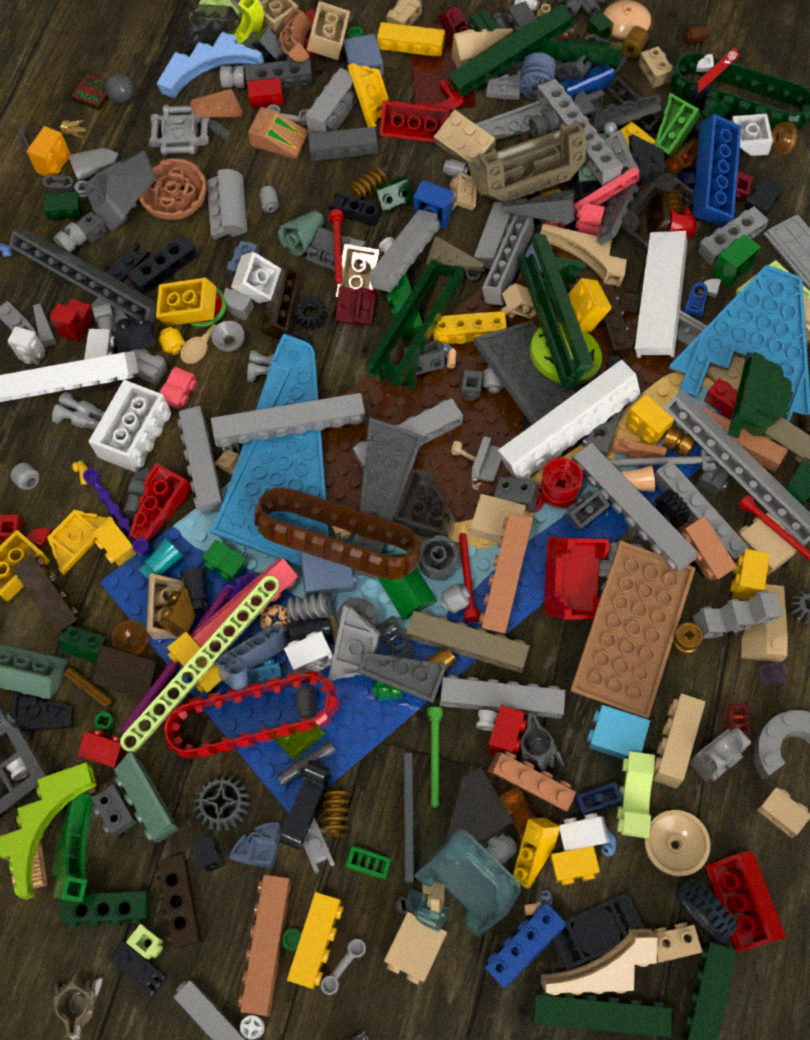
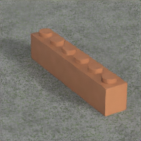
M510 512L509 517L504 518L502 528L505 529V534L499 538L498 547L501 550L499 555H495L493 566L496 567L495 575H490L488 585L492 587L490 594L486 593L484 605H487L485 613H481L479 620L482 629L489 632L506 635L533 517Z
M264 875L263 880L259 881L258 893H260V900L256 902L254 908V915L257 918L255 925L252 924L250 938H253L252 947H248L246 961H249L248 970H244L242 984H245L244 993L240 994L238 1007H241L242 1013L270 1016L282 944L281 937L284 931L292 882L289 878Z

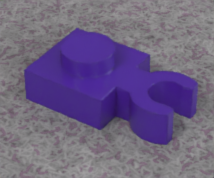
M250 572L234 578V585H223L222 589H231V594L225 596L226 599H232L236 593H239L255 579L254 573Z

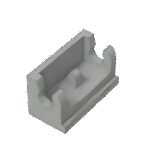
M680 310L677 340L689 346L707 325Z

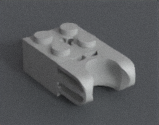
M739 727L734 728L732 731L727 729L699 751L689 763L705 782L709 779L715 781L727 770L726 766L730 769L743 758L741 753L751 742Z

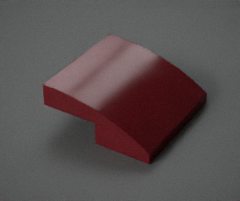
M340 286L334 322L371 326L376 290L360 287L353 289Z

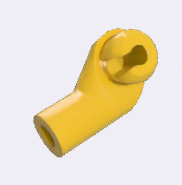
M83 461L74 462L72 464L73 471H79L81 485H86L83 473L88 469Z

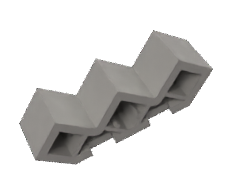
M760 591L748 601L731 599L722 608L712 609L710 606L700 609V612L693 616L694 623L700 627L703 638H717L724 636V632H739L750 629L751 625L761 622L762 625L772 623L782 617L783 613L777 593Z

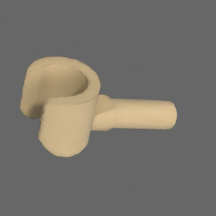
M453 442L451 448L453 455H462L472 461L475 460V456L462 450L463 444L461 442Z

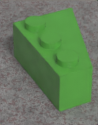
M671 93L669 94L668 104L664 111V118L655 146L664 150V156L668 159H673L700 118L699 109Z

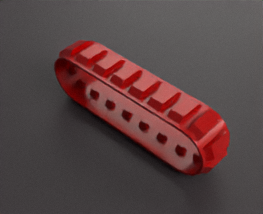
M307 670L306 674L300 672L287 674L286 679L280 677L268 679L266 684L261 682L248 685L247 689L243 690L229 689L227 694L222 692L208 695V699L203 697L190 699L188 704L180 703L168 718L165 719L163 729L166 736L165 742L171 751L178 752V756L197 759L198 756L203 758L215 756L217 751L222 753L235 751L237 746L241 748L255 746L256 741L261 743L275 741L276 736L280 738L295 736V731L300 733L314 731L315 726L324 727L333 720L332 716L335 711L339 710L340 699L337 698L336 694L338 688L330 678H324L322 673ZM318 681L324 684L321 690L324 694L327 693V699L324 702V710L316 713L317 717L310 720L307 717L300 718V722L290 725L284 722L281 723L279 728L268 730V727L261 728V732L251 735L248 732L241 733V737L231 740L225 737L222 738L221 742L211 745L209 742L202 743V747L195 749L193 745L187 744L186 747L182 745L183 740L179 736L180 725L188 717V714L194 711L201 713L204 712L205 708L212 706L220 708L223 707L224 703L232 701L240 703L244 698L251 696L259 698L262 697L263 693L271 691L279 693L283 688L290 686L298 688L301 687L302 683L310 682V685L317 686Z

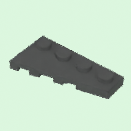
M658 94L639 98L634 103L629 100L619 106L610 104L605 109H602L601 106L596 107L594 127L597 133L604 131V125L608 122H614L617 126H620L626 122L638 120L643 116L657 113L662 110L661 97Z

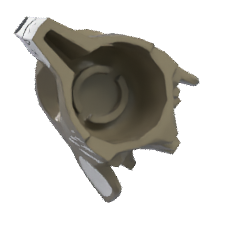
M75 974L69 983L63 984L62 988H60L58 982L54 985V1009L58 1017L65 1023L67 1035L72 1040L80 1038L81 1028L89 1022L93 1015L103 976L97 977L93 984H91L90 980H87L84 984L79 975Z

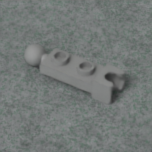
M614 122L606 123L604 125V132L610 137L605 139L607 147L613 151L616 159L622 163L621 175L634 167L639 171L622 131H617V125Z

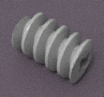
M322 592L319 593L318 599L315 594H311V600H309L307 595H304L303 601L298 596L296 597V603H294L292 598H289L287 605L289 621L299 622L301 619L305 621L309 618L315 619L316 617L322 618L324 615L330 616L331 604L329 598L324 597Z

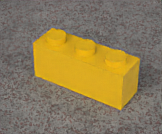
M185 632L167 647L170 652L167 655L174 663L179 662L184 667L200 650V647ZM200 658L197 660L196 665L203 668L207 665L208 661L205 658ZM215 664L195 686L201 694L205 691L209 695L224 682L221 680ZM190 673L185 674L188 679L190 677L194 678Z

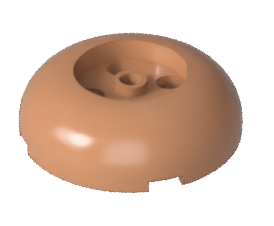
M167 159L160 161L159 165L152 168L156 178L145 194L139 196L140 202L146 211L159 219L173 221L186 218L199 209L206 196V181L204 175L195 164L182 159Z

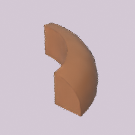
M293 8L283 23L285 27L280 32L279 41L281 49L287 56L294 61L301 62L310 57L304 49V40L313 24L302 10Z

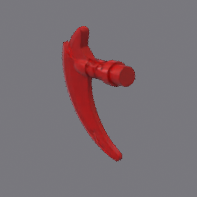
M442 79L439 84L449 98L437 104L420 102V104L449 107L452 111L461 106L464 101L462 100L463 97L460 98L458 93L452 91L448 82Z

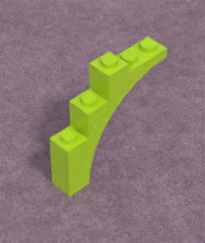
M87 762L37 779L39 784L37 794L42 800L17 808L19 813L17 815V823L22 829L0 836V857L7 861L11 860L9 868L12 875L15 876L14 891L19 898L27 900L35 897L32 880L34 859L40 840L50 822L68 802L81 793L97 786L93 768Z

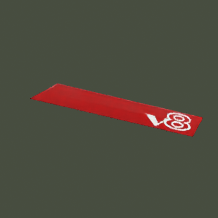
M736 47L698 80V93L740 56Z

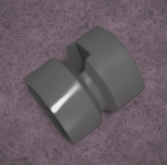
M553 109L543 112L541 116H533L528 121L534 138L560 129L559 118Z

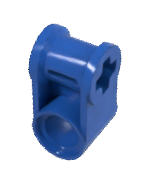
M698 282L692 286L684 309V313L696 316L698 319L702 318L708 293L705 283ZM701 289L703 291V295H696L694 293V290Z

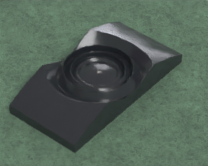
M626 892L565 920L568 925L553 941L568 971L612 950L629 934V929H644Z

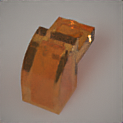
M517 786L499 797L507 818L519 837L523 839L528 819H534L535 815L527 806L522 791Z

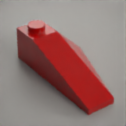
M155 463L145 479L144 492L139 499V509L134 516L129 536L132 538H142L147 543L183 504L192 490L190 483L186 479Z

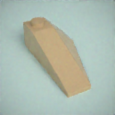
M482 29L481 32L466 30L454 34L452 60L457 68L461 67L468 60H472L481 52L493 47L497 42H501L513 33V29H495L494 31Z
M765 584L764 591L777 593L783 616L772 623L762 625L761 622L751 625L750 629H746L741 638V658L782 663L787 657L788 644L784 586Z

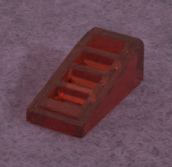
M749 704L728 705L725 708L727 728L730 731L736 727L744 729L743 733L751 742ZM733 712H742V715H733ZM743 720V724H734V721Z

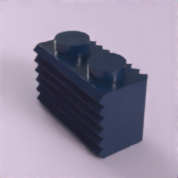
M615 781L576 794L574 797V802L581 818L592 813L603 812L604 809H611V807L616 805L619 806L622 801V796Z

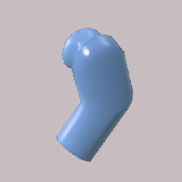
M606 827L609 843L602 844L601 851L605 856H612L616 851V837Z

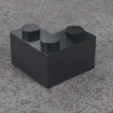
M124 318L118 320V323L115 324L113 333L119 352L155 345L156 339L150 320L142 318L135 320L134 323V319Z

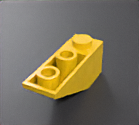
M547 818L528 819L512 877L514 881L527 889L531 887L555 847L560 830L559 825Z

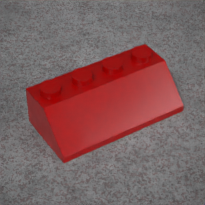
M386 99L382 105L380 136L435 143L434 136L451 115V108Z
M753 851L739 853L705 866L716 899L718 898L721 904L728 909L727 911L731 913L732 918L738 924V929L731 936L737 951L736 953L786 938Z

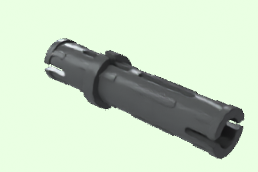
M327 741L297 762H292L291 766L276 776L282 786H285L296 777L303 776L309 760L319 763L336 751L330 741Z

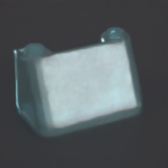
M458 830L414 875L422 884L428 887L433 886L438 881L441 884H445V888L469 910L466 914L465 922L467 927L477 937L509 913L521 892V886L516 878L464 830Z

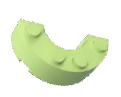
M629 751L628 759H623L622 771H625L624 786L619 787L622 796V806H618L617 819H619L618 832H621V835L646 839L650 837L651 815H649V803L655 755Z

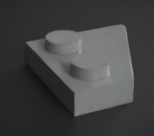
M518 71L517 75L509 76L506 74L500 78L488 80L486 97L519 100L521 71Z

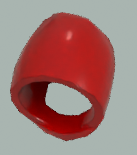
M686 207L682 213L677 214L673 208H670L671 222L662 232L686 231L687 239L692 237L697 225L690 209Z

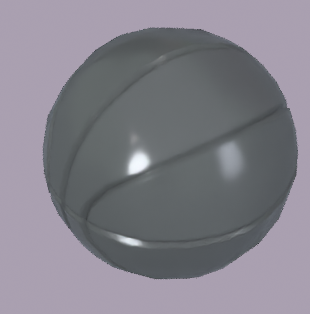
M112 74L105 84L106 93L114 102H128L134 95V83L126 74Z

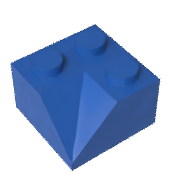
M422 180L414 195V215L418 210L438 214L440 227L446 229L454 205V192L448 188H442Z

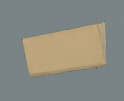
M153 573L149 574L147 632L152 639L179 638L180 636H174L159 625L162 617L161 612L169 603L168 598L173 591L184 588L183 581Z

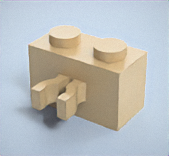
M515 283L502 293L507 305L501 309L505 311V316L508 314L512 318L518 314L531 319L536 315L528 288Z

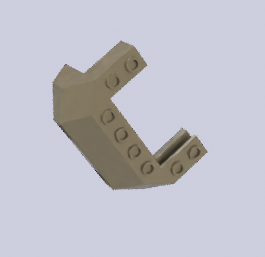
M574 120L570 125H560V130L500 151H496L494 148L491 149L490 153L484 155L479 153L477 159L467 162L472 182L481 195L496 202H506L569 181L586 161V131L577 120Z

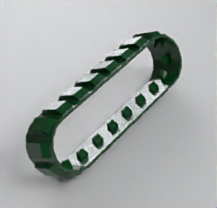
M697 52L687 53L674 62L669 78L673 93L680 99L698 105V99H694L692 94L693 88L697 87L698 83L682 75L695 74L703 77L707 73L696 72L698 62L706 56V54ZM713 57L714 66H715L721 59ZM731 63L714 80L793 105L801 112H788L713 88L712 91L707 92L703 96V104L707 98L711 99L714 95L729 104L731 107L726 115L732 117L767 114L770 129L782 133L796 132L803 129L810 121V91L805 86L735 63Z

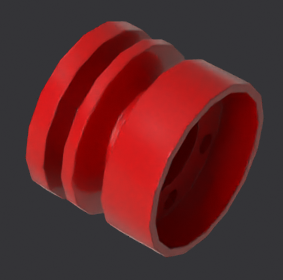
M556 458L545 465L542 471L540 495L547 505L564 509L574 502L576 503L583 481V472L580 466L568 458Z

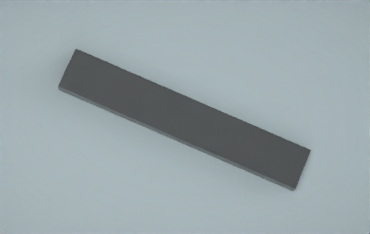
M412 753L404 754L406 884H414Z

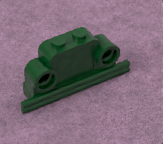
M747 352L728 430V435L734 438H739L741 428L747 429L753 436H762L771 425L776 424L781 418H786L790 410L788 403L793 396L791 391L792 382L788 378L783 377L784 372L780 365L766 360L759 353Z

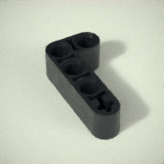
M312 760L308 761L303 773V784L280 835V843L298 850L301 849L331 777L330 767Z

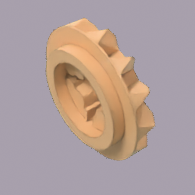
M276 604L266 607L264 612L261 613L260 618L262 629L265 630L272 626L273 623V625H282L285 632L287 631L286 623L290 622L287 608ZM279 613L278 617L281 621L273 623L270 617H276Z

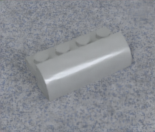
M232 169L218 170V176L207 180L210 232L214 240L228 234L235 237L248 232L243 176L238 171Z

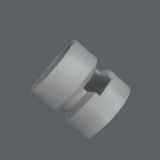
M221 66L220 81L222 88H232L233 86L236 88H246L245 66H235L234 68L231 66Z
M70 222L64 227V232L60 231L53 236L55 243L69 253L76 249L75 245L80 246L87 240L85 234L74 222Z

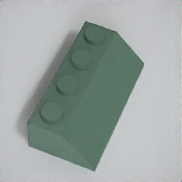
M0 644V688L39 696L43 699H51L59 690L68 665V659Z
M132 752L128 753L114 769L117 774L114 778L119 787H124L127 792L124 796L129 805L133 804L137 811L134 814L140 823L143 822L147 829L144 832L147 838L159 844L180 829L141 760Z

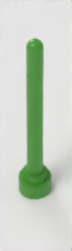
M429 707L427 708V717L431 721V806L437 808L439 806V722L443 717V708Z

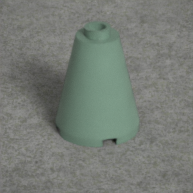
M311 211L282 224L279 227L280 230H278L281 244L284 248L288 247L291 250L290 253L297 256L302 255L315 238L318 228L323 226V216L317 211Z

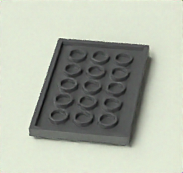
M532 320L475 337L473 344L531 425L582 389L580 385L576 389L562 388L561 383L547 378L535 367L530 357L529 346L538 328Z

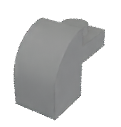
M226 288L224 298L228 311L233 316L246 321L254 307L252 298L233 288L232 290Z

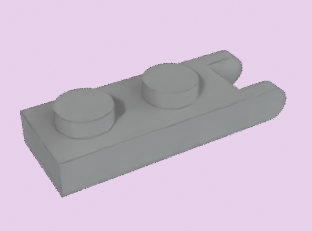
M314 817L303 846L314 872L317 874L319 873L318 863L328 859L331 867L335 863Z

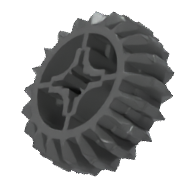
M226 774L221 776V780L218 775H214V782L209 778L206 779L208 785L200 784L203 791H196L195 793L200 798L193 800V803L199 805L194 808L195 812H200L196 818L202 820L201 824L203 826L209 824L208 828L210 830H213L216 826V830L221 832L224 825L225 830L229 831V824L236 828L237 823L235 821L237 819L240 822L244 821L240 815L248 814V811L243 809L250 806L248 801H244L250 797L248 793H244L247 788L241 786L242 782L240 780L235 781V777L232 775L228 780ZM227 787L236 791L238 800L228 798ZM219 788L214 797H208L215 789ZM220 799H224L226 801V804L223 805V807H220L217 804L218 801H221ZM206 805L216 808L217 819L208 815ZM236 807L230 816L224 818L229 809Z

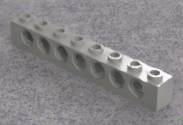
M556 79L539 85V102L546 111L553 109L556 112L560 125L564 124V126L572 124L574 120H577L586 131L585 164L599 183L603 186L621 176V170L623 169L621 161L616 159L613 151L605 144L604 139L600 138L597 134L595 127L590 125L588 118L581 113L579 106L574 104L571 96L565 92L563 85H560Z

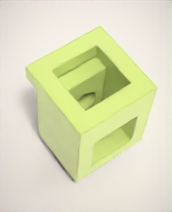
M142 924L137 927L126 942L144 958L149 960L151 957L156 958L163 949L161 946L163 940ZM150 939L152 944L147 948L145 943Z

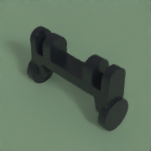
M709 83L699 93L698 86L693 88L692 97L698 99V105L694 107L699 109L703 117H706L702 114L705 109L702 107L703 96L713 90L712 83Z

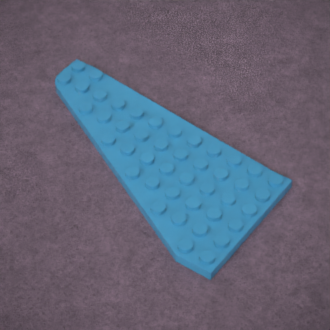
M283 334L271 362V368L256 410L318 400L315 353L309 343ZM309 430L302 434L292 433L284 437L274 436L266 440L255 439L244 443L222 506L210 529V533L273 558H283L287 563L301 568L300 556L304 552L271 542L258 532V527L255 526V504L259 502V498L266 491L280 487L293 489L326 500L321 430ZM276 511L267 515L275 520L329 537L328 524L286 511Z

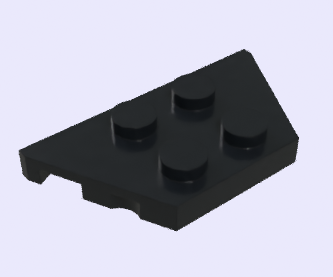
M635 135L628 136L629 150L639 168L640 178L635 183L639 190L637 193H633V204H636L658 191V185L666 182L663 149Z

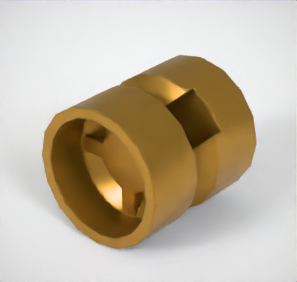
M673 425L667 433L662 447H666L669 451L675 450L677 455L684 457L688 456L696 440L688 432L684 434L683 429Z
M691 622L681 624L676 630L673 639V649L683 656L693 654L703 638L700 627Z

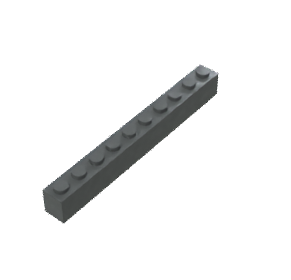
M27 228L12 230L9 247L137 320L145 318V320H150L151 323L159 321L156 318L157 302Z

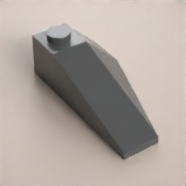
M574 190L553 192L549 197L537 195L531 198L530 201H527L526 198L506 201L502 203L501 210L568 224L575 219Z

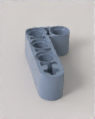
M279 624L272 625L216 659V665L221 680L234 690H243L248 687L249 678L247 671L287 647L288 642L284 627Z

